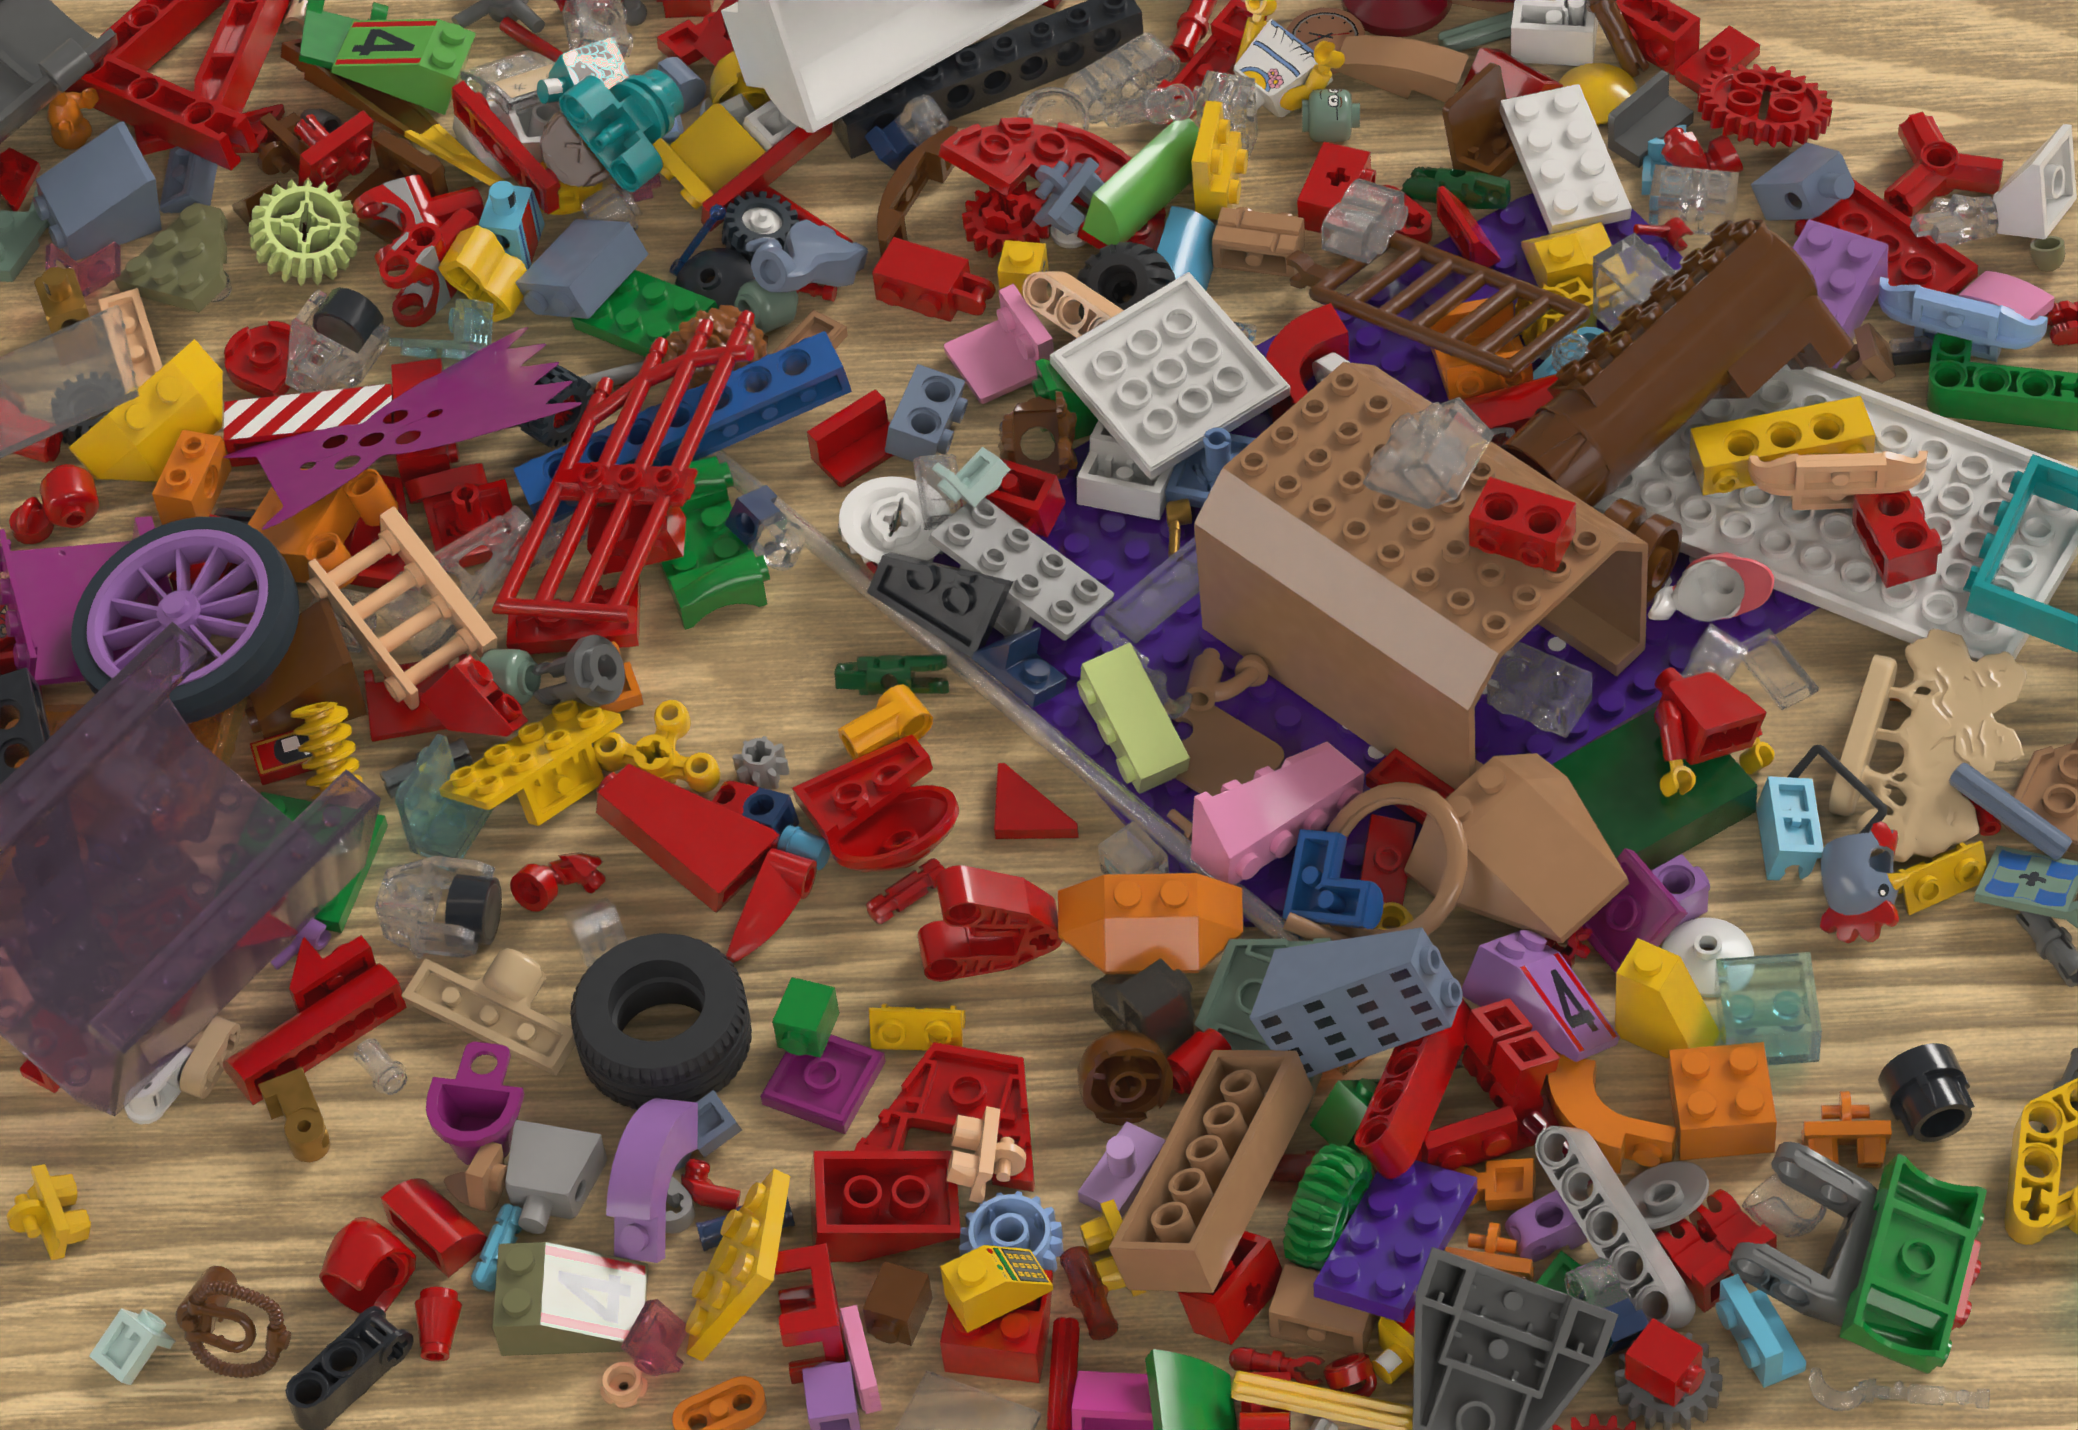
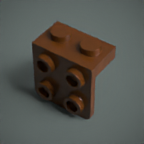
M1489 63L1461 90L1448 99L1443 106L1442 115L1453 169L1481 172L1501 178L1519 161V158L1499 112L1500 101L1507 98L1501 67L1495 63Z
M383 129L372 139L379 167L341 201L351 200L353 205L354 201L364 192L386 182L411 175H421L424 178L431 197L449 193L444 175L445 168L435 156H427L414 148L405 138H397ZM359 218V226L389 244L393 243L392 240L400 237L402 234L398 227L389 221Z

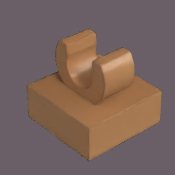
M1870 323L1854 329L1857 344H1854L1852 349L1845 355L1851 364L1855 363L1846 368L1854 380H1862L1872 373L1882 384L1896 377L1889 343Z

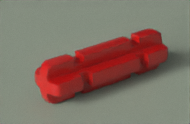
M931 858L919 866L920 872L917 873L916 870H913L885 889V896L880 893L866 903L869 916L878 925L885 923L895 916L894 910L901 912L929 893L928 887L935 889L937 887L936 877L945 869L944 866L936 858Z

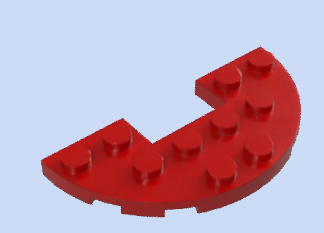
M1025 117L1000 118L998 125L983 128L979 124L969 126L944 141L938 154L940 158L1006 196L1028 175L1037 180L1035 172L1041 165L1054 168L1058 161H1063L1069 167L1063 175L1065 177L1075 163L1083 164L1087 158L1091 157L1099 164L1094 173L1105 183L1132 159L1109 141L1081 128L1058 122L1057 128L1034 124L1033 118ZM1076 195L1073 201L1089 209V205ZM1165 207L1127 242L1142 244L1157 251L1165 227ZM1085 220L1081 223L1077 234L1078 238L1099 250L1108 246L1082 230Z

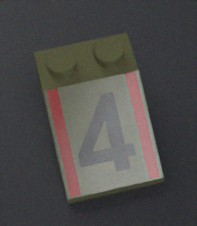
M548 1242L499 1244L492 1327L501 1356L644 1351L648 1264Z

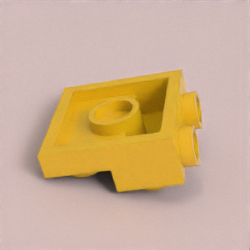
M1206 100L1191 161L1195 211L1208 219L1218 220L1222 207L1232 208V204H1239L1241 196L1239 174H1246L1248 150L1242 149L1241 132L1230 131V120L1224 119L1223 102Z

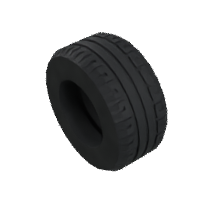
M657 933L638 936L616 945L596 959L593 965L582 975L580 982L575 988L576 991L573 994V1001L570 1007V1016L581 1064L592 1084H595V1087L603 1095L611 1098L616 1103H620V1105L638 1110L642 1105L654 1098L696 1103L712 1090L718 1093L722 1088L726 1087L730 1080L740 1071L743 1062L747 1058L752 1039V1027L741 977H739L737 969L734 968V964L728 960L725 954L707 942L680 934ZM681 1004L701 1013L690 1028L666 1040L643 1041L623 1033L624 1028L632 1018L653 1006Z

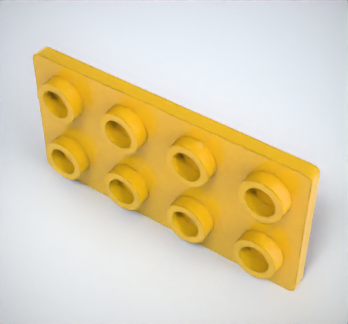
M574 700L559 703L552 709L551 714L539 722L525 725L518 731L517 736L505 744H499L488 749L484 753L485 757L471 766L462 767L454 771L450 775V779L438 787L440 795L481 809L491 810L517 793L528 823L540 826L599 786L604 779V775L596 758L592 743L623 723L622 717L619 713L582 704Z

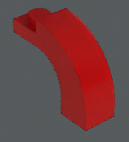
M1331 303L1308 311L1292 320L1278 333L1269 347L1266 355L1267 361L1291 387L1290 396L1268 408L1273 423L1308 393L1305 384L1314 375L1312 369L1313 362L1332 352L1347 361L1350 360L1348 330Z

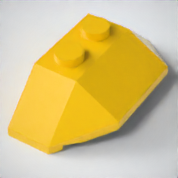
M194 339L69 446V450L96 480L158 482L182 430L214 435L222 428L223 371Z

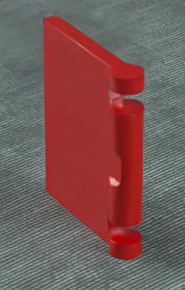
M465 653L460 655L458 657V661L460 662L461 660L466 658L468 654ZM420 661L399 664V666L405 672ZM450 663L415 686L418 689L419 697L450 669ZM373 669L363 670L372 742L447 730L420 698L419 706L411 710L404 700L397 702L390 695L384 681L375 683Z

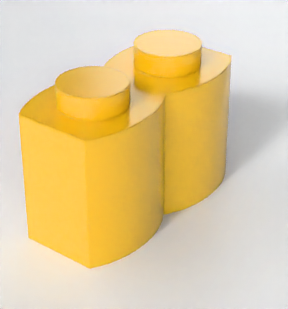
M476 225L461 231L440 263L439 271L454 288L466 294L476 310L489 320L498 322L513 316L524 298L515 282L527 271L525 264L517 257L505 253L496 235L490 230Z

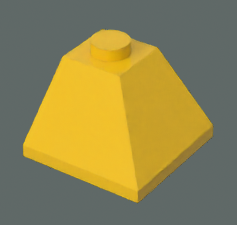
M1602 222L1521 241L1522 250L1538 287H1540L1542 281L1548 287H1555L1559 282L1563 283L1579 276L1586 287L1590 289L1625 275Z

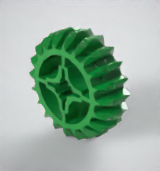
M1332 1143L1329 1146L1325 1145L1319 1150V1153L1313 1156L1311 1165L1306 1167L1305 1175L1302 1181L1299 1182L1298 1190L1292 1198L1291 1209L1287 1214L1288 1221L1284 1228L1283 1246L1285 1258L1289 1259L1290 1262L1295 1263L1299 1267L1321 1271L1370 1185L1373 1176L1371 1163L1367 1156L1357 1153V1150L1344 1145L1340 1147Z

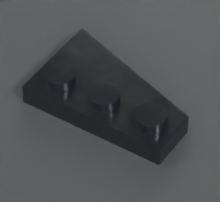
M890 552L881 557L867 593L965 655L973 658L974 652L985 647L1014 581Z

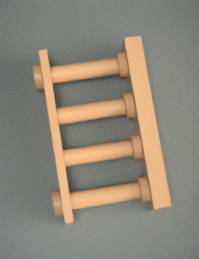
M393 506L380 515L381 533L378 534L379 539L328 573H326L315 558L308 562L310 580L307 581V585L317 601L329 598L334 612L387 678L384 680V684L390 695L397 702L404 700L408 707L414 710L419 706L418 689L415 687L417 684L465 652L469 654L475 652L481 658L490 649H497V636ZM398 553L406 564L404 566L405 572L352 606L338 587L387 554L394 556ZM423 586L432 597L430 605L378 639L364 619L412 587L420 588ZM449 618L458 630L455 632L456 638L404 672L390 655V652L439 619L445 621Z

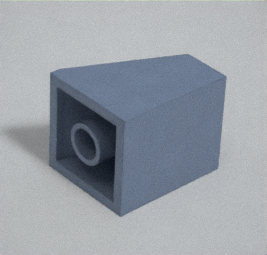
M124 121L113 125L36 179L38 196L33 198L36 212L41 221L48 220L51 225L48 227L49 234L57 250L63 248L70 263L162 230L156 179Z

